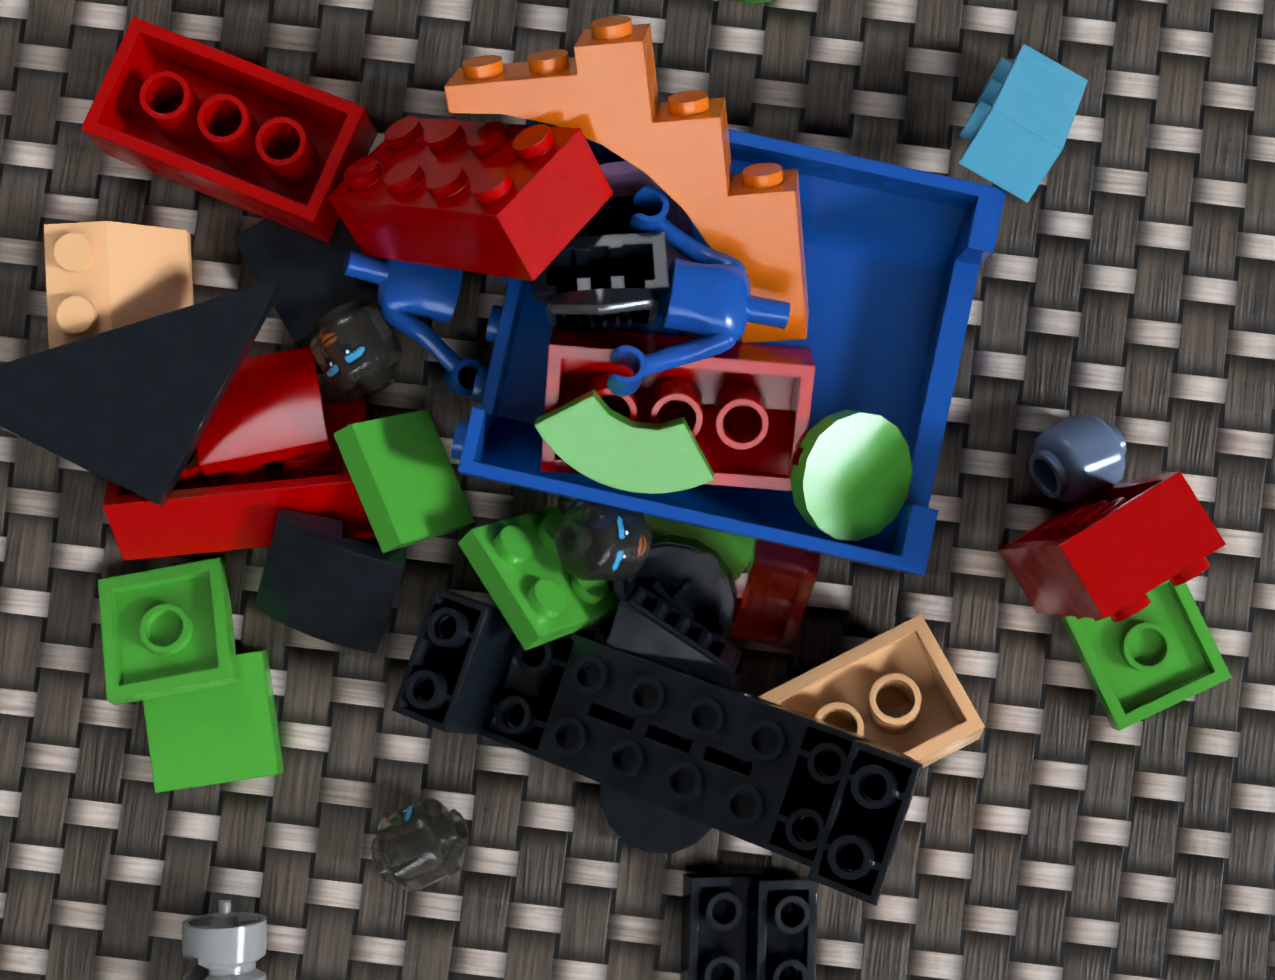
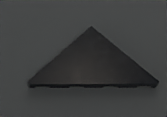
M270 281L0 364V427L164 507L281 291L278 285Z

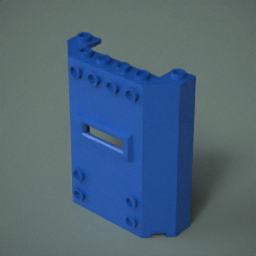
M526 119L525 125L546 124L547 126L557 127L552 124L532 121ZM728 129L733 174L742 173L745 167L758 163H776L782 166V170L798 169L809 308L807 339L765 341L760 343L810 347L815 363V375L808 431L825 416L846 409L881 415L897 426L909 446L913 472L907 499L897 517L879 534L860 541L837 540L806 524L794 505L792 491L703 484L683 491L646 494L612 488L598 483L583 474L541 471L543 438L535 428L534 423L536 418L545 413L548 349L554 326L549 322L545 310V302H536L534 300L533 281L500 276V281L507 282L508 287L504 305H493L489 316L486 341L495 343L489 367L479 366L472 393V402L480 403L481 406L480 409L472 407L469 422L459 420L453 437L451 458L460 460L459 473L469 477L906 574L925 575L938 510L928 508L979 268L994 252L1006 190ZM586 139L598 164L626 161L603 145ZM692 222L694 239L709 247ZM659 295L657 315L650 323L613 330L678 336L679 332L677 329L662 326L666 295Z

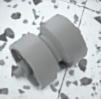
M231 900L218 901L217 913L200 915L184 920L182 922L183 958L194 962V969L188 972L183 977V980H267L266 972L256 968V962L266 955L267 917L258 913L231 911Z

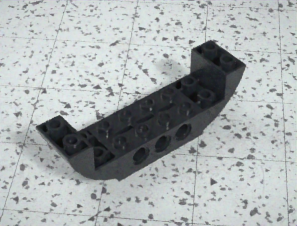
M435 587L392 711L444 732L485 736L811 867L808 879L875 906L878 903L923 764L897 750L833 725L830 722L736 688L724 687L610 647L606 641H601L578 632L525 651L497 606Z

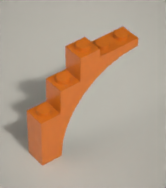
M628 16L600 18L590 23L591 29L583 30L574 46L575 57L568 58V51L563 49L538 51L527 57L528 62L503 64L502 57L497 55L473 57L463 61L462 67L456 70L444 86L449 113L504 114L552 124L557 127L581 128L586 139L603 145L647 174L686 212L711 249L733 256L742 262L745 266V272L749 276L751 295L790 303L789 318L784 329L747 322L746 329L741 337L742 343L807 339L809 308L798 169L782 170V166L776 163H758L745 167L742 173L733 174L725 97L708 99L707 92L693 90L675 93L668 97V102L659 103L650 23L632 25V20Z

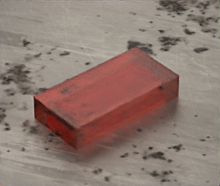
M757 540L735 612L731 636L791 650L818 575L820 554Z

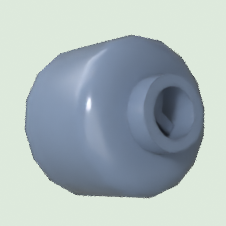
M1090 413L1077 414L1044 430L1035 439L1032 455L1029 459L1030 473L1033 481L1044 495L1049 498H1056L1066 504H1080L1100 494L1113 484H1117L1122 479L1126 466V443L1121 432L1115 426L1107 424L1103 419Z

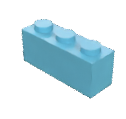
M1025 44L1022 45L1013 62L1001 57L983 87V92L959 135L969 141L959 164L1028 203L1063 150L1088 80Z

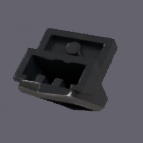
M634 196L610 197L533 281L534 300L536 302H545V310L552 326L616 330L648 324L656 317L659 295L669 293L665 232L634 233L632 231L630 220L634 214L655 215L650 209L636 206L633 203Z

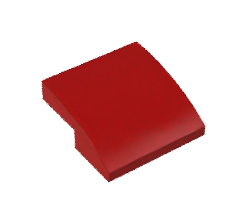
M313 346L245 358L197 445L199 466L204 476L331 450Z

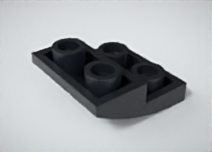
M279 508L256 595L255 608L282 624L314 638L376 654L405 569L406 549L398 548L382 553L377 543L343 538V520Z
M683 874L680 980H815L818 882L810 880L808 877L786 875Z

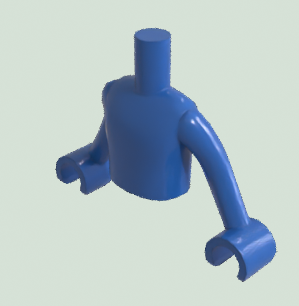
M644 186L635 193L633 203L638 207L650 209L655 215L634 214L630 220L632 231L634 233L665 232L666 243L689 260L673 259L668 277L669 293H666L662 326L696 333L704 337L644 355L638 348L630 345H622L612 352L610 360L615 364L629 367L635 375L623 377L616 374L608 377L607 387L617 396H628L635 393L646 376L697 362L731 349L736 341L742 337L747 322L784 329L790 313L789 302L751 295L749 276L746 274L745 266L742 262L733 256L706 247L666 219L669 210V200L662 190L654 186Z
M349 250L344 261L343 274L378 284V304L382 308L380 310L382 317L391 326L417 342L445 368L443 382L445 388L455 396H472L473 390L465 389L461 386L458 374L463 367L469 370H478L481 363L475 359L462 360L429 326L418 318L413 317L419 316L448 324L457 304L463 270L391 259L382 260Z

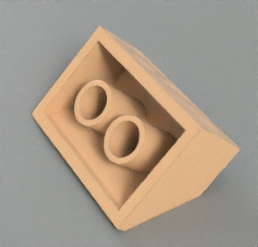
M113 221L44 224L49 349L194 305L191 236L188 230Z
M922 614L758 696L830 722L833 725L888 746L923 764L922 768L980 739L985 727Z

